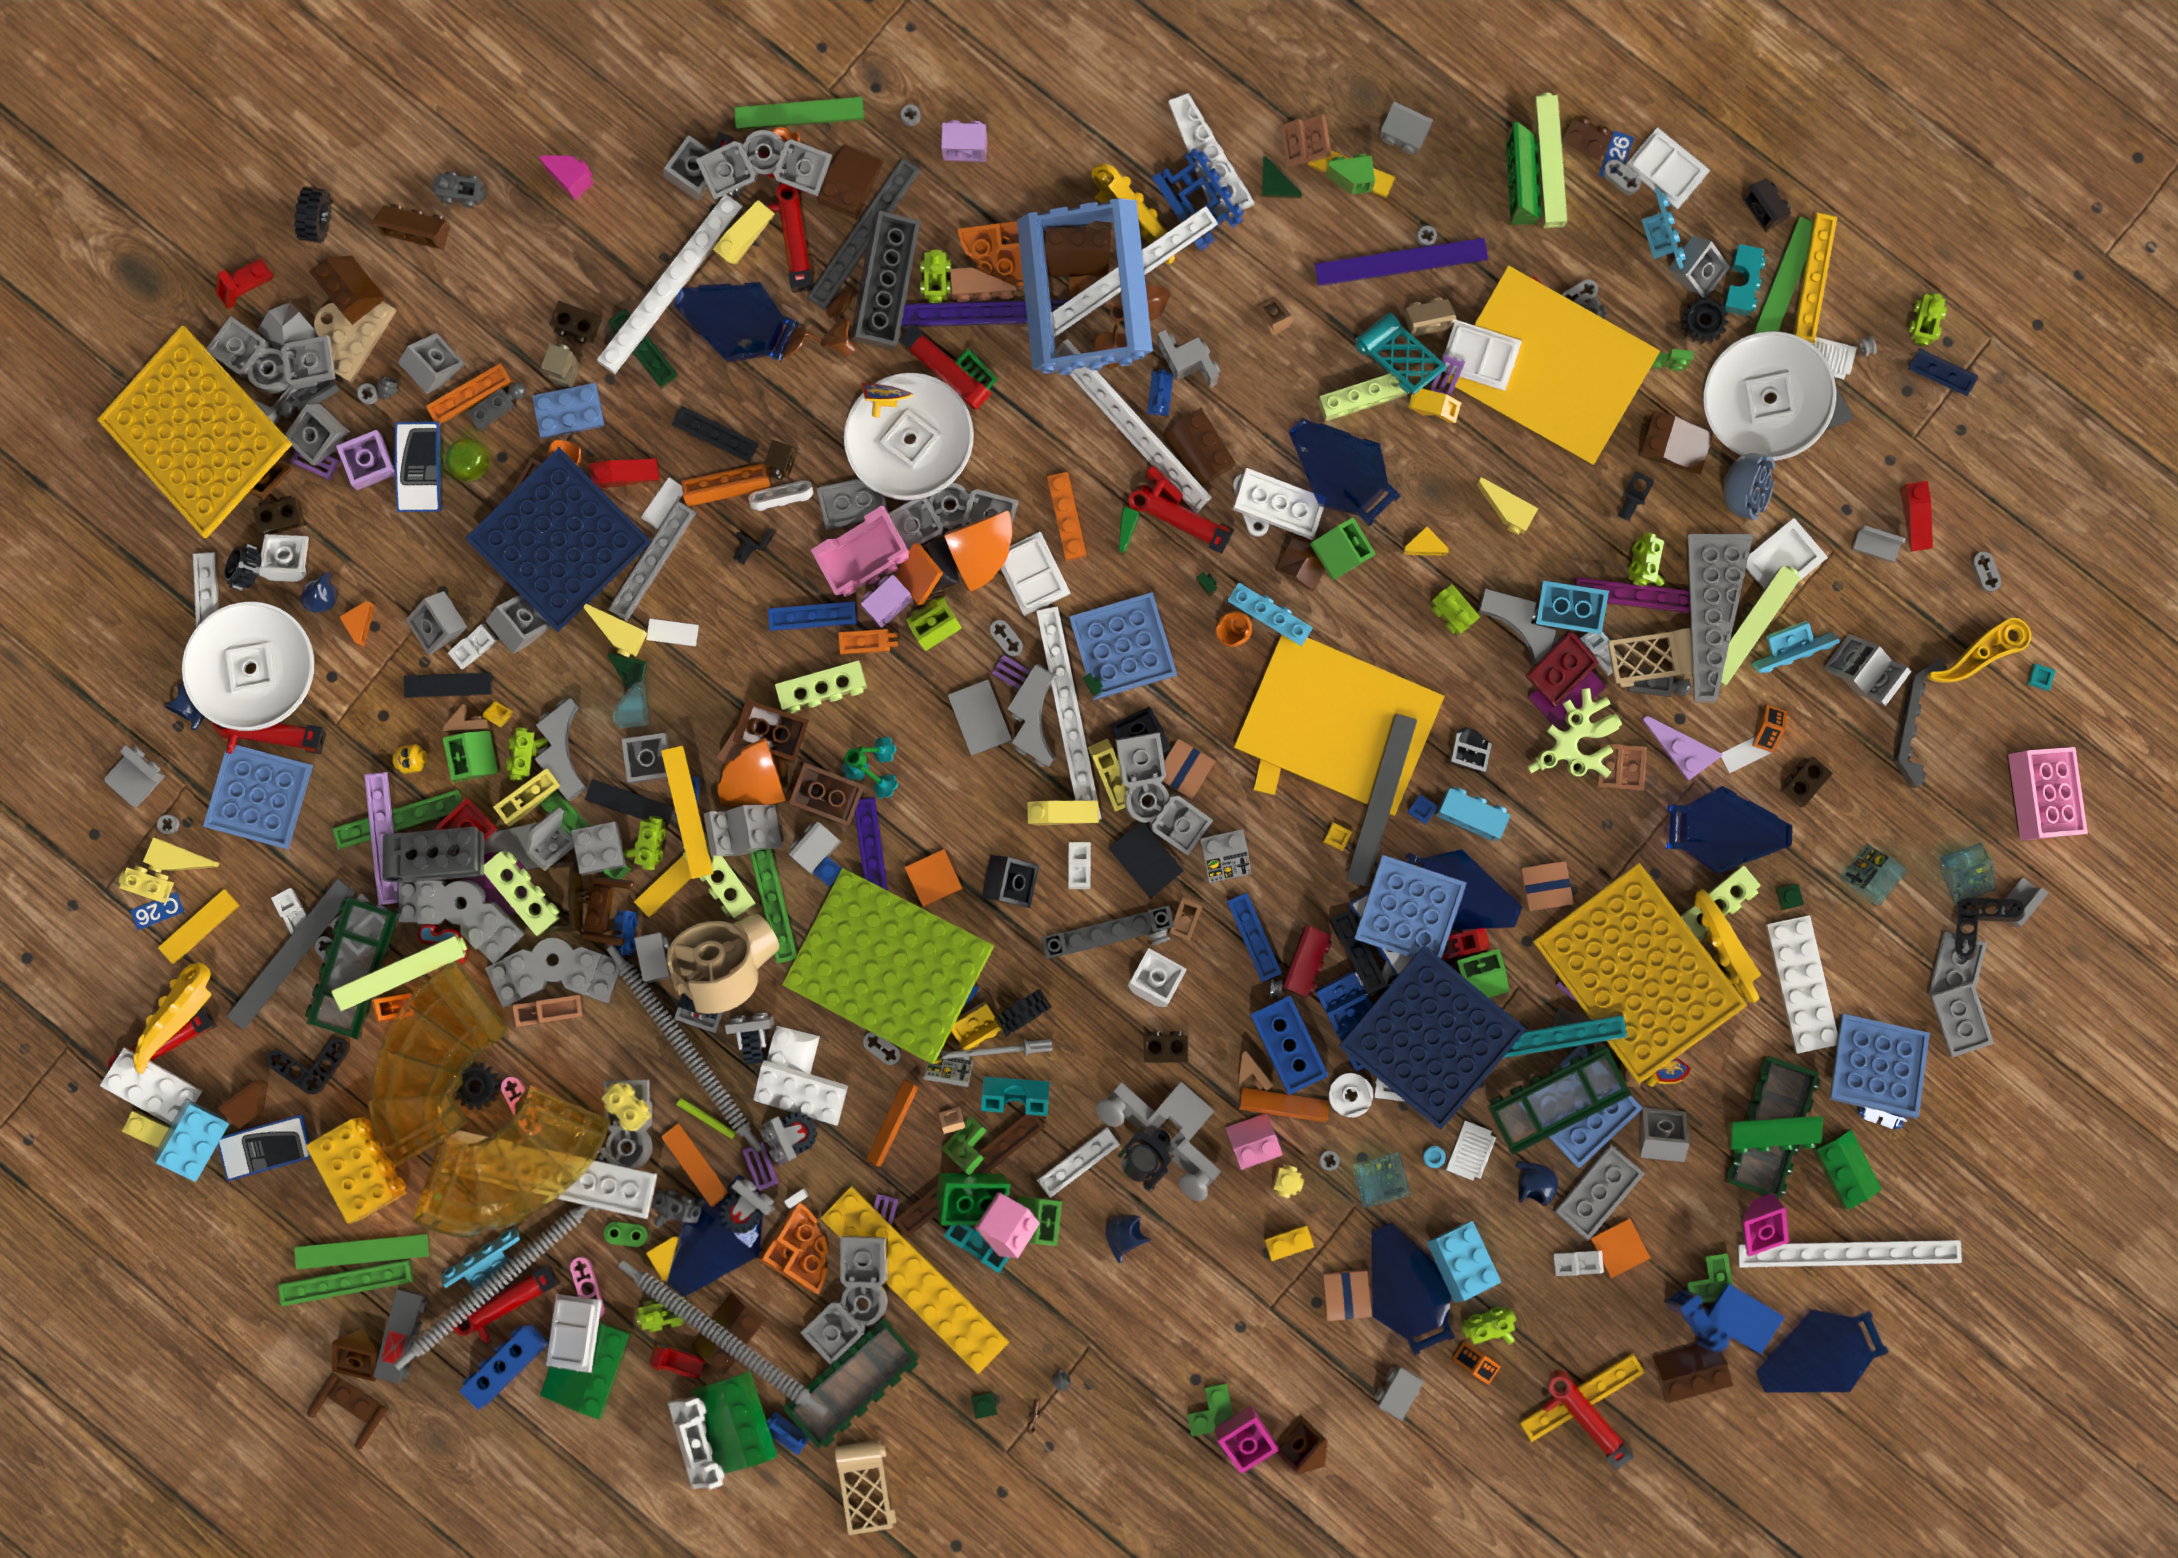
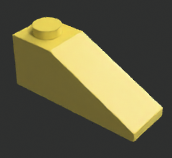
M758 200L723 235L713 250L729 263L736 265L775 213Z
M1481 477L1477 486L1502 522L1508 526L1507 529L1517 535L1519 533L1524 534L1538 508Z
M584 605L587 613L618 649L617 653L628 658L630 655L637 656L647 635L644 630L590 605Z
M1105 739L1089 746L1088 750L1116 812L1125 808L1124 794L1127 786L1120 780L1117 757L1109 740Z
M546 768L496 804L494 809L505 824L510 827L532 811L559 788L560 785L548 768Z
M1098 801L1028 802V824L1039 826L1099 823Z
M154 837L143 862L150 864L149 869L159 873L162 870L179 871L214 868L220 864Z
M132 1111L122 1132L140 1141L159 1147L170 1125L141 1111Z

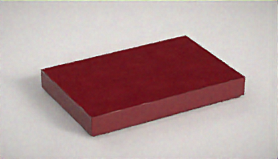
M1571 630L1525 676L1552 707H1556L1599 661Z

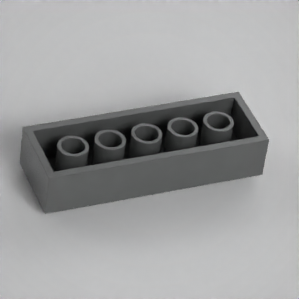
M880 210L873 215L850 341L887 350L897 347L920 226L919 220Z

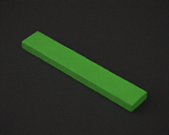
M862 97L734 107L737 130L864 120Z
M1802 217L1798 218L1753 334L1778 332L1806 262L1812 221Z
M454 790L393 809L394 833L448 816L462 802L460 791ZM369 817L332 828L339 850L371 840Z
M557 790L540 803L547 813L552 810L556 811L558 808L564 810L561 828L571 837H573L572 830L591 827ZM627 865L626 867L603 872L609 878L622 879L631 868Z
M772 849L752 852L750 857L766 922L774 931L779 942L780 949L774 954L776 964L795 960L798 954Z
M428 1234L294 1247L296 1269L430 1256Z
M410 1260L278 1284L281 1306H287L413 1282Z

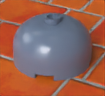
M1748 453L1736 459L1729 468L1723 480L1724 500L1733 514L1742 518L1758 520L1759 512H1765L1774 486L1771 469H1775V462L1771 456Z

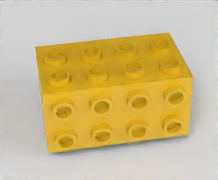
M366 1117L351 1119L306 1145L347 1224L362 1220L407 1194L404 1181L394 1171L395 1165L393 1161L387 1158L383 1142L376 1138L373 1132L374 1126Z

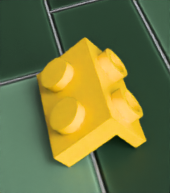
M984 1001L959 1016L951 1031L963 1050H972L985 1039L996 1036L1001 1029L994 1020L995 1016L989 1006Z

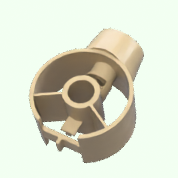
M753 914L732 924L722 921H710L694 925L680 933L671 943L667 952V964L675 991H678L679 995L685 993L693 1000L696 1012L713 1014L731 1010L741 1005L752 995L758 983V969L780 949L779 942L772 928L759 914ZM737 965H739V967H738L737 969H735L732 973H730V970H731V969H733L734 967H736ZM682 975L687 976L688 984L681 978Z

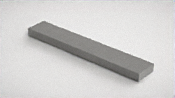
M679 501L676 502L611 603L608 611L624 621H628L696 515L694 510Z

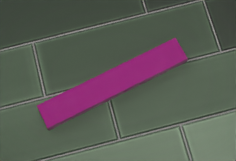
M1575 578L1574 585L1608 590L1607 604L1690 613L1689 590Z

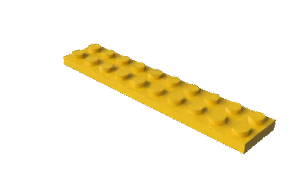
M853 1186L820 1218L840 1238L842 1235L886 1237L888 1280L885 1283L977 1374L1010 1342L911 1243L891 1226Z

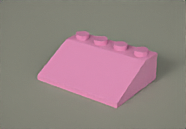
M2075 747L2028 750L2008 754L2020 841L2088 834Z

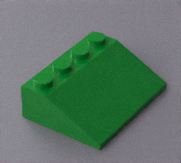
M1513 122L1505 141L1510 225L1536 224L1538 218L1542 216V206L1538 204L1537 196H1540L1541 187L1540 183L1536 181V175H1539V162H1535V154H1538V141H1534V134L1520 123Z
M599 1321L592 1371L584 1372L550 1366L540 1396L575 1412L598 1420L604 1416L633 1332Z
M750 1371L690 1390L692 1397L699 1398V1401L702 1400L706 1413L703 1414L705 1419L703 1422L706 1427V1440L712 1448L713 1454L711 1456L713 1462L721 1466L723 1474L750 1468L768 1462L778 1456Z

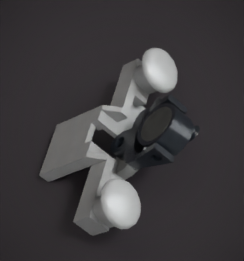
M1180 1082L1155 1112L1123 1083L1107 1099H1101L1097 1102L1095 1106L1097 1116L1105 1124L1114 1127L1123 1124L1125 1117L1138 1130L1141 1127L1145 1129L1144 1132H1137L1117 1155L1119 1158L1124 1155L1121 1166L1128 1178L1133 1181L1143 1182V1186L1147 1191H1153L1155 1185L1168 1173L1167 1166L1171 1162L1169 1154L1172 1153L1174 1155L1172 1160L1187 1173L1181 1175L1179 1179V1187L1182 1193L1194 1201H1202L1207 1197V1187L1221 1171L1192 1146L1189 1140L1211 1116L1214 1110L1184 1083ZM1167 1118L1181 1129L1172 1140H1170L1169 1134L1166 1131L1158 1130ZM1133 1143H1140L1133 1146L1130 1150H1128L1133 1145Z

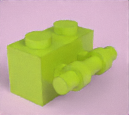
M1453 584L1440 592L1430 603L1432 605V612L1438 618L1442 617L1446 622L1445 627L1451 634L1456 633L1457 636L1461 635L1480 618L1478 613Z
M943 596L936 600L932 599L927 606L920 610L916 609L912 612L911 616L906 618L910 629L925 651L962 629Z

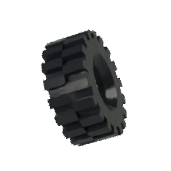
M308 186L302 187V190H300V196L298 195L297 198L298 203L295 206L296 213L294 214L295 234H297L298 240L315 243L324 242L325 237H327V230H329V221L331 220V199L328 190Z
M1038 989L1000 1013L994 1020L1005 1037L1044 1014L1052 1006L1042 990Z

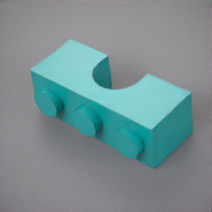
M1738 244L1735 248L1730 270L1740 272L1745 278V285L1741 287L1730 285L1728 287L1723 302L1724 307L1722 308L1724 312L1748 316L1751 310H1755L1757 298H1754L1755 291L1759 290L1762 278L1759 277L1760 269L1763 270L1766 262V257L1763 256L1764 249Z
M984 1077L981 1111L1003 1113L1006 1103L1019 1101L1026 1107L1025 1114L1047 1116L1050 1082Z
M951 1225L944 1235L945 1238L973 1254L997 1273L1001 1272L1010 1258L999 1256L978 1230L970 1225Z

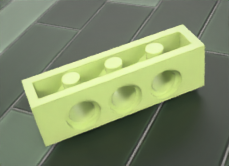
M1387 374L1319 397L1318 403L1326 422L1404 397L1407 393L1399 387L1400 382L1394 376Z
M855 661L775 684L782 710L784 712L788 711L791 714L801 711L800 707L809 705V708L822 705L821 701L830 699V702L843 699L842 695L851 693V696L864 693L863 689L867 688L860 661ZM841 677H846L849 680L848 685L844 688L837 686V681ZM820 683H825L828 686L827 691L823 694H819L816 691V687ZM799 689H805L807 692L806 697L802 700H798L795 697Z
M704 832L705 839H706V843H707V847H708V852H709V854H710V856H711L710 847H709V842H708V836H707V834ZM722 856L711 857L713 873L715 871H722L724 879L720 883H715L712 880V875L699 878L702 882L707 880L711 887L708 890L715 900L720 898L724 904L721 906V909L726 916L730 917L732 915L736 919L756 903ZM730 888L735 889L737 892L736 898L732 901L726 900L724 896L725 891Z
M505 850L500 851L484 865V874L533 933L538 936L561 918L558 915L559 910L552 902H547L544 898V891L538 885L534 886L532 884L529 873L517 866V859L514 855ZM505 869L512 871L513 878L511 881L504 878L503 873ZM519 886L526 888L527 895L525 898L518 895L517 890ZM533 903H538L541 906L540 914L533 913L531 908Z
M1743 865L1737 868L1708 894L1713 901L1720 900L1723 903L1721 912L1724 916L1729 912L1732 915L1742 907L1740 903L1744 899L1749 901L1758 894L1756 889L1761 885ZM1732 886H1736L1740 890L1737 898L1733 897L1730 893ZM1694 904L1680 917L1700 942L1708 935L1706 932L1708 928L1698 924L1697 916L1700 913L1702 914V912Z

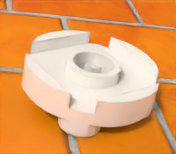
M1354 1073L1343 1074L1337 1077L1330 1085L1329 1102L1332 1108L1340 1115L1358 1117L1369 1109L1373 1100V1090L1370 1083L1362 1076ZM1348 1089L1357 1093V1097H1354L1355 1101L1353 1102L1350 1099H1345Z

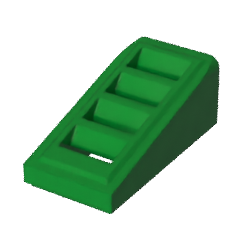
M966 349L954 361L967 374H969L967 370L975 364L977 367L969 375L973 378L981 370L983 373L976 380L981 382L986 376L990 378L983 385L987 390L998 381L969 349ZM969 358L971 361L962 367L961 364Z
M1123 506L1121 518L1120 555H1125L1139 520V512Z

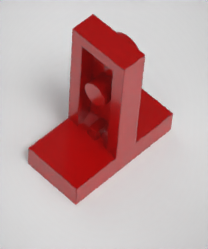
M261 258L230 275L223 270L217 273L215 293L228 310L235 306L237 297L272 280L273 274Z

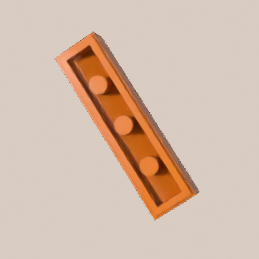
M764 463L681 481L686 506L703 504L771 488L768 471Z
M906 1080L902 1082L870 1149L867 1161L878 1167L882 1166L918 1091V1086Z
M1242 1088L1239 1110L1326 1123L1328 1120L1329 1101Z

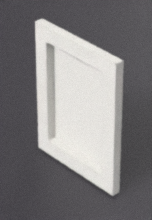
M1659 128L1655 129L1625 165L1654 192L1656 188H1659L1661 194L1666 193L1669 204L1677 210L1710 172L1706 166Z
M1456 320L1450 333L1445 353L1450 354L1449 357L1451 358L1453 356L1457 357L1458 361H1466L1459 375L1460 377L1505 391L1522 341ZM1446 362V364H1445V365H1446V369L1444 370L1445 372H1447V370H1448V368H1449V366H1450V363H1448V362ZM1454 365L1451 374L1455 375L1458 369L1457 366Z
M1793 518L1749 555L1746 569L1764 590L1781 566L1792 567L1798 572L1797 576L1803 579L1828 557L1797 520Z
M1041 532L1010 546L1009 555L1001 570L1024 616L1071 594Z
M556 1294L546 1361L547 1366L584 1372L592 1371L602 1300Z

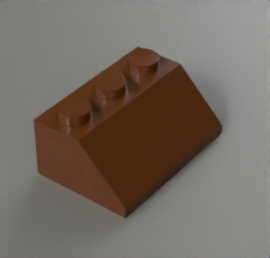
M391 204V207L383 205L372 222L373 226L383 236L444 250L450 225L443 216L433 214L432 217L424 215V212L412 209L410 212L395 204Z
M1046 227L1045 253L1048 276L1079 277L1090 275L1101 279L1109 274L1111 230Z
M353 256L325 258L309 271L352 325L386 299Z
M1202 408L1187 415L1164 433L1165 438L1181 464L1201 486L1234 468V459Z
M733 1292L729 1294L712 1317L715 1323L720 1325L719 1327H724V1331L728 1330L729 1334L732 1333L734 1335L733 1338L736 1336L738 1341L741 1340L743 1344L747 1345L767 1319ZM701 1332L691 1347L707 1363L724 1375L736 1359L730 1355V1352H725V1349H721L720 1346L716 1345V1342L713 1343L711 1339L706 1338L707 1335L704 1336Z
M1699 1345L1652 1357L1664 1401L1668 1403L1734 1386L1722 1351L1718 1352L1716 1350L1712 1352Z

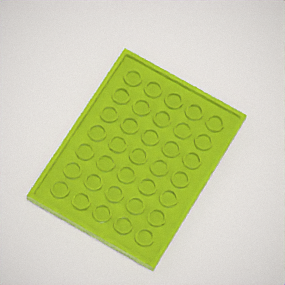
M842 868L782 985L934 1065L994 945Z

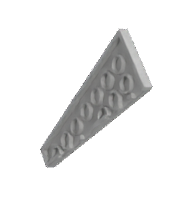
M1688 534L1687 536L1694 703H1716L1753 534Z

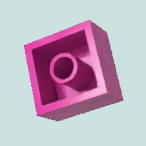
M1251 1405L1214 1428L1218 1442L1240 1474L1279 1451L1274 1438Z

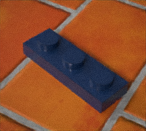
M1920 348L1908 368L1965 396H1968L1978 380L1977 374Z

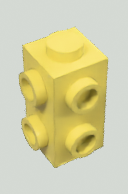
M135 865L134 869L127 867L121 873L119 883H121L120 889L158 902L167 903L174 882L168 881L169 876L157 872L155 876L147 874L148 869Z
M612 1083L605 1089L604 1092L606 1094L601 1098L605 1102L604 1107L611 1114L615 1113L620 1119L618 1123L625 1130L637 1131L652 1116L648 1111L650 1109L643 1100L636 1098L634 1095L635 1091L629 1084Z
M1283 1164L1282 1168L1277 1167L1272 1188L1276 1190L1275 1194L1290 1198V1194L1296 1195L1297 1191L1301 1192L1304 1179L1300 1178L1301 1173L1297 1172L1296 1167Z

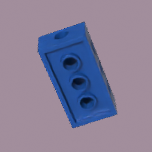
M1291 996L1249 1015L1287 1095L1329 1076ZM1276 1019H1281L1285 1023V1029L1282 1032L1274 1029L1273 1024ZM1286 1039H1291L1295 1044L1291 1052H1287L1283 1048V1043ZM1296 1059H1300L1304 1063V1069L1300 1072L1293 1069V1062Z
M523 1324L521 1327L516 1328L510 1334L512 1339L501 1343L494 1350L496 1355L486 1358L477 1367L480 1371L470 1374L461 1383L464 1387L459 1391L477 1410L487 1406L549 1344V1341L533 1324L527 1326ZM517 1345L521 1346L522 1354L518 1352ZM501 1361L506 1364V1369L501 1366ZM485 1377L489 1379L490 1385L485 1382Z

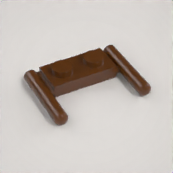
M594 876L592 879L594 885L591 886L590 902L588 903L584 924L585 932L582 938L584 941L622 946L625 943L623 937L604 935L607 931L614 892L612 887L633 889L635 884L630 880Z
M332 1373L307 1411V1415L310 1418L315 1417L327 1397H329L330 1400L365 1423H368L355 1443V1447L360 1450L364 1447L388 1408L345 1379L340 1378L339 1375Z

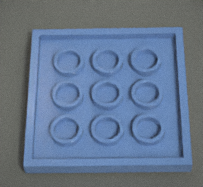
M1153 592L1069 617L1086 675L1091 673L1093 677L1097 676L1103 685L1100 688L1102 694L1096 698L1093 697L1094 700L1177 676Z
M239 745L235 746L232 754L226 753L225 750L203 827L289 850L313 765Z
M1382 855L1354 939L1411 958L1414 957L1423 945H1426L1442 958L1467 883Z
M1842 1014L1829 1100L1917 1119L1920 1112L1930 1033Z
M1578 1045L1557 1066L1561 1065L1563 1068L1570 1064V1059L1581 1055L1582 1058L1589 1055L1588 1049L1584 1045ZM1599 1061L1583 1068L1598 1100L1621 1089L1617 1080ZM1576 1072L1527 1097L1543 1128L1592 1104ZM1629 1096L1549 1138L1579 1169L1643 1108L1632 1096ZM1520 1100L1517 1104H1518V1105L1523 1109V1111L1527 1114V1112H1526V1110H1525V1108H1524V1106H1523V1104H1522V1102H1521V1100Z

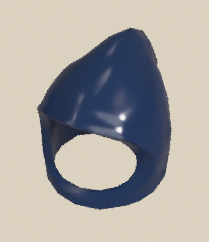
M326 572L318 578H313L304 586L300 600L303 607L313 613L330 610L336 604L337 590L330 581L332 578L331 572Z
M184 682L176 683L178 696L173 701L165 702L163 706L192 723L191 729L196 730L205 716L191 702Z
M1517 1162L1515 1166L1521 1169L1519 1203L1524 1202L1526 1198H1530L1542 1206H1547L1555 1196L1559 1185L1555 1172L1543 1165Z
M1117 1215L1112 1217L1106 1225L1107 1242L1118 1263H1123L1122 1257L1125 1253L1151 1241L1140 1230V1216Z

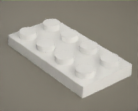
M1246 468L1232 510L1312 540L1315 537L1326 498Z
M123 1047L101 1082V1087L169 1125L174 1121L186 1099L194 1103L197 1101L202 1093L201 1089L151 1061L148 1062L145 1072L138 1074L134 1069L133 1059L135 1052Z
M764 1060L761 1065L753 1100L793 1113L806 1114L810 1118L837 1126L840 1121L848 1085Z

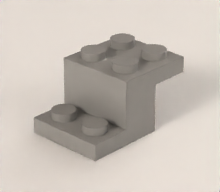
M1166 330L1158 333L1157 345L1176 381L1200 370L1209 389L1217 385L1220 369L1215 360L1211 362L1209 358L1210 350L1205 341L1201 342L1198 337L1176 348L1177 343L1172 334L1168 335Z
M1851 634L1847 636L1824 667L1827 673L1842 678L1854 693L1884 706L1888 704L1911 673L1907 666L1892 661L1880 646Z
M742 805L728 811L704 813L711 857L743 856L762 849H778L782 847L775 805Z

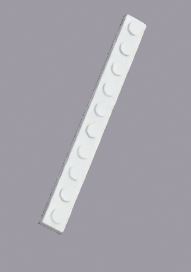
M728 195L722 197L598 357L597 362L613 374L617 373L743 210L742 205Z
M1207 206L1142 250L1144 275L1218 225ZM1118 267L1052 312L1054 337L1121 292Z
M1068 339L1063 341L1056 349V357L1081 354ZM1089 367L1073 370L1070 376L1150 464L1155 466L1183 494L1182 499L1195 513L1200 511L1212 498L1096 370H1089Z
M1058 606L1038 610L1037 616L1048 670L1056 675L1051 684L1075 801H1098Z
M1960 1240L1788 1243L1750 1257L1746 1255L1745 1244H1737L1738 1267L1962 1263Z

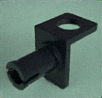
M1637 471L1634 473L1624 492V496L1627 499L1618 513L1619 517L1630 522L1638 504H1645V499L1654 484L1653 479ZM1643 479L1647 483L1644 491L1639 492L1635 490L1634 483L1636 480Z
M771 528L760 544L744 533L737 532L736 535L742 539L743 543L733 556V559L745 565L754 549L759 551L766 549L777 530Z

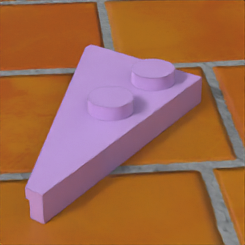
M1649 716L1642 719L1687 781L1723 756L1720 752Z

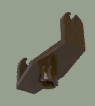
M554 863L550 868H570L568 885L570 926H552L550 931H581L583 903L590 902V898L585 897L591 895L588 889L583 890L582 874L579 873L578 863Z

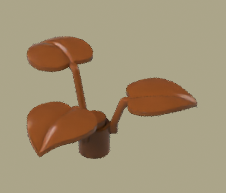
M1090 275L1071 277L1069 279L1071 299L1100 279ZM1146 285L1149 321L1157 319L1163 313L1170 297V292L1159 286ZM1103 303L1101 306L1110 310L1109 315L1115 321L1113 333L1105 331L1096 338L1094 343L1095 352L1127 347L1126 334H1117L1119 322L1124 320L1122 303H1116L1113 306ZM1119 363L1106 364L1105 367L1111 370L1119 366Z
M852 288L839 294L829 304L826 315L829 318L833 317L835 324L823 338L805 332L806 329L804 327H799L785 338L780 349V359L798 351L807 337L821 342L820 344L823 348L830 347L832 350L836 348L843 356L850 355L854 351L856 343L850 341L848 337L849 321L847 319L838 320V317L849 307L854 289Z

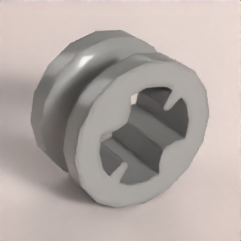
M906 105L902 109L901 117L903 123L908 126H914L919 123L920 111L915 105ZM908 111H912L913 114H917L916 116H914L913 120H909V117H905V114L908 115Z
M1431 226L1422 227L1417 234V241L1423 247L1432 246L1437 239V232ZM1423 232H1426L1427 234H1432L1430 238L1431 241H1428L1427 239H1422L1424 235Z
M1870 335L1867 339H1859L1860 349L1864 357L1869 356V353L1872 355L1877 353L1873 336Z
M367 383L358 388L357 396L364 404L370 405L378 400L379 392L372 384ZM371 389L373 396L365 399L364 391Z
M163 815L157 822L159 831L169 835L177 832L180 825L179 820L173 815ZM165 820H167V821H171V820H172V821H173V822L171 823V826H172V829H171V830H170L169 828H166V830H165V828H164V827L166 826V824H165V822H164Z
M1167 929L1149 935V938L1153 939L1152 946L1171 940L1166 935Z
M1271 979L1269 999L1277 997L1280 1000L1282 980L1275 982L1274 979Z
M1324 1151L1319 1156V1165L1324 1170L1331 1171L1338 1167L1339 1157L1335 1152ZM1328 1154L1333 1155L1332 1160L1335 1161L1333 1166L1329 1164L1330 1167L1325 1166L1326 1162L1323 1160L1325 1156L1329 1157Z

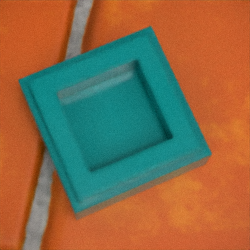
M2036 663L2033 664L2027 685L2047 692L2050 691L2056 670Z

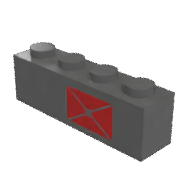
M403 1288L396 1289L373 1377L395 1383L404 1382V1379L408 1378L411 1366H408L407 1363L398 1370L393 1363L410 1349V1346L413 1344L412 1341L415 1340L416 1335L420 1334L422 1322H420L421 1314L426 1312L428 1301L425 1300L427 1294Z

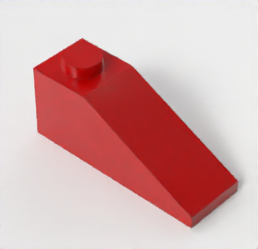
M657 459L610 460L589 463L591 480L600 489L660 481Z
M1928 481L1905 484L1900 488L1910 552L1933 549L1932 505Z
M1486 928L1450 935L1441 959L1445 960L1491 949Z

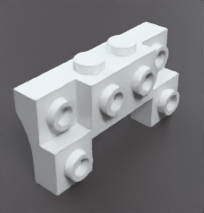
M691 1397L688 1399L678 1398L667 1402L691 1488L713 1489L723 1485V1470L720 1465L712 1461V1448L705 1436L706 1427L703 1422L705 1420L703 1414L706 1413L703 1401H699V1398Z

